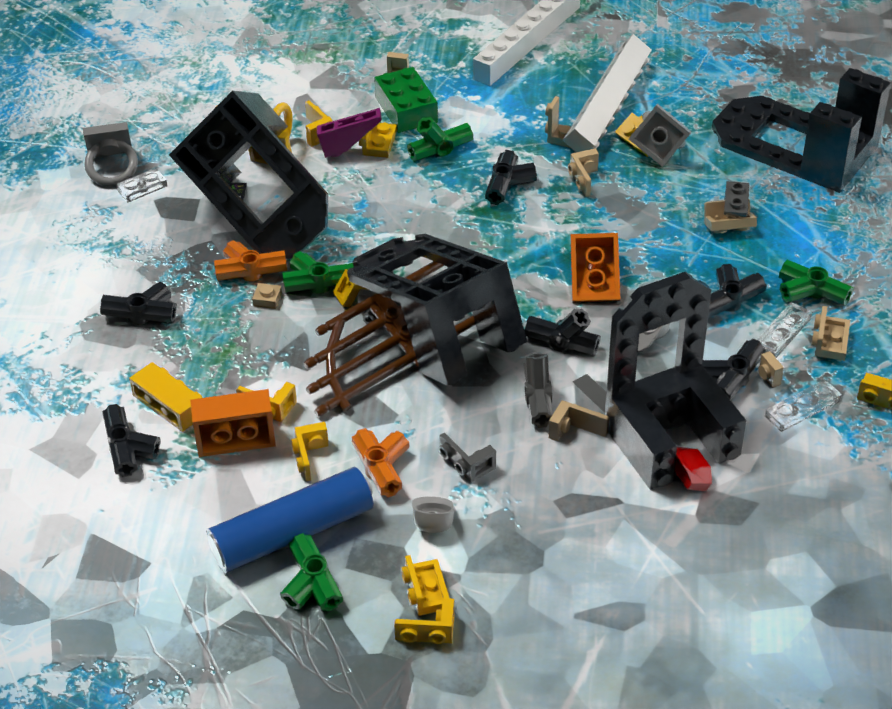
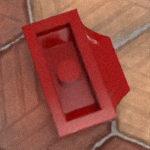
M677 447L675 473L688 490L707 491L712 484L711 466L698 449Z

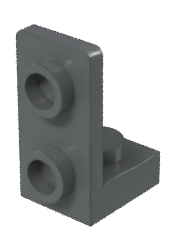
M726 181L724 197L725 215L747 217L749 183Z
M446 433L440 435L439 452L445 460L448 459L455 466L457 472L462 476L464 475L471 483L496 469V450L491 445L477 450L471 456H468Z

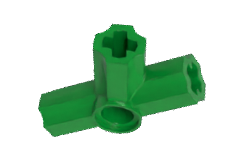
M423 117L418 122L417 131L423 136V139L407 144V151L413 162L434 154L446 156L452 152L454 147L474 140L471 126L468 123H464L443 131L431 117Z
M299 251L289 261L290 268L294 271L282 273L285 293L309 289L313 293H325L331 286L337 285L345 269L349 270V268L354 267L353 263L328 266L323 262H316L308 254Z
M787 259L779 272V278L787 281L781 283L779 289L782 299L786 303L808 296L810 298L825 297L846 306L853 294L854 287L828 277L827 270L822 267L814 266L807 268Z
M302 533L294 536L293 540L289 542V548L300 571L280 593L281 599L287 606L296 610L301 609L310 597L314 595L321 611L327 610L329 612L338 608L340 603L343 602V596L327 567L326 559L320 554L310 534Z

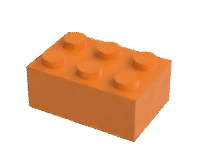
M268 389L190 400L198 457L276 447Z

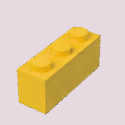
M153 362L129 378L132 395L173 426L184 432L193 425L190 400L203 397L198 392L189 389L182 380L175 379L165 368H160Z

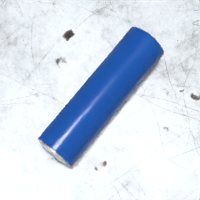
M357 467L349 468L206 530L207 538L213 556L224 573L230 572L289 546V542L293 540L294 536L302 533L312 536L372 510L374 506L373 489L369 480L366 477L364 478Z

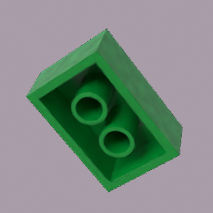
M414 67L374 77L375 98L391 123L397 124L398 133L416 129L418 122L423 117H431L438 123V102Z

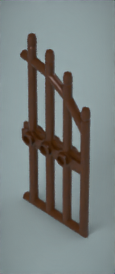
M433 261L404 278L417 282L445 265ZM376 293L325 322V324L318 326L315 329L317 336L324 335L332 330L327 347L315 354L314 357L308 358L304 362V366L309 369L316 366L317 363L326 360V375L316 380V382L309 384L306 387V391L308 394H313L327 385H330L335 397L326 401L325 404L318 406L314 410L316 416H322L338 406L341 407L343 412H346L351 408V404L348 401L412 362L419 367L401 305L397 306L392 299ZM368 309L376 316V320L339 340L345 322ZM473 315L455 325L457 336L475 326ZM383 326L392 336L336 369L335 354ZM399 344L406 353L403 357L345 391L342 390L338 381L339 378Z

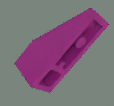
M380 108L318 125L317 136L325 158L330 156L338 157L347 152L381 122Z

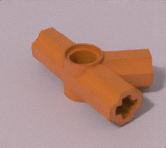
M234 240L228 242L223 250V255L226 259L214 261L217 281L242 277L246 281H257L263 274L288 271L285 251L259 254L255 250H248L243 244Z
M366 428L357 430V433L351 437V442L365 466L366 476L373 480L381 495H385L387 498L395 496L402 489V481L392 464L409 449V441L403 433L396 431L389 434L379 444L372 431Z

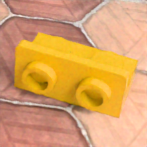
M378 123L359 140V146H362V155L388 158L397 133V124Z
M866 372L864 379L860 382L857 400L892 410V380Z

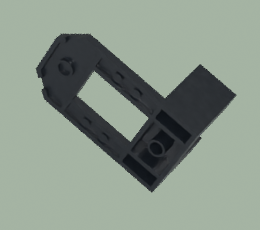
M849 68L840 78L835 107L819 102L810 113L765 96L733 99L712 121V130L718 136L720 147L840 193L879 146L891 82L866 74L858 69ZM769 121L805 133L806 139L803 156L755 137Z
M232 90L169 156L259 254L285 251L286 259H292L295 253L302 252L328 227V193L279 140L278 136L288 126L258 93ZM251 146L294 192L264 223L229 186L242 173L234 163Z
M428 234L415 235V240L404 241L403 237L393 238L355 257L352 262L354 267L349 268L347 271L350 282L401 303L420 372L447 386L458 383L461 378L468 375L453 321L462 320L465 318V315L472 312L480 341L507 353L518 350L519 346L527 343L507 262ZM419 257H424L449 267L420 283L393 273V270L401 266H408Z
M682 272L637 288L630 295L632 301L624 310L619 308L612 315L605 415L609 417L608 433L650 490L673 482L677 445L665 431L667 429L687 423L718 464L737 458L741 455L746 419L702 366L711 289L706 283L694 279L687 272ZM679 321L675 367L635 381L639 334Z

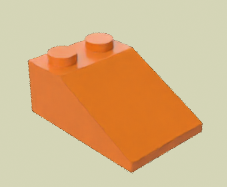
M618 233L571 234L572 302L620 301Z

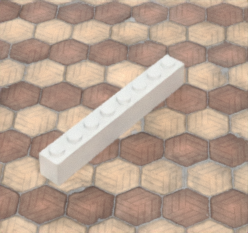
M541 0L473 58V79L491 86L580 8V0Z
M634 34L621 45L562 140L574 151L581 152L599 146L598 140L607 132L605 127L607 128L615 119L613 116L622 107L620 104L629 95L627 92L636 84L634 80L643 72L642 68L649 62L648 55L652 49Z

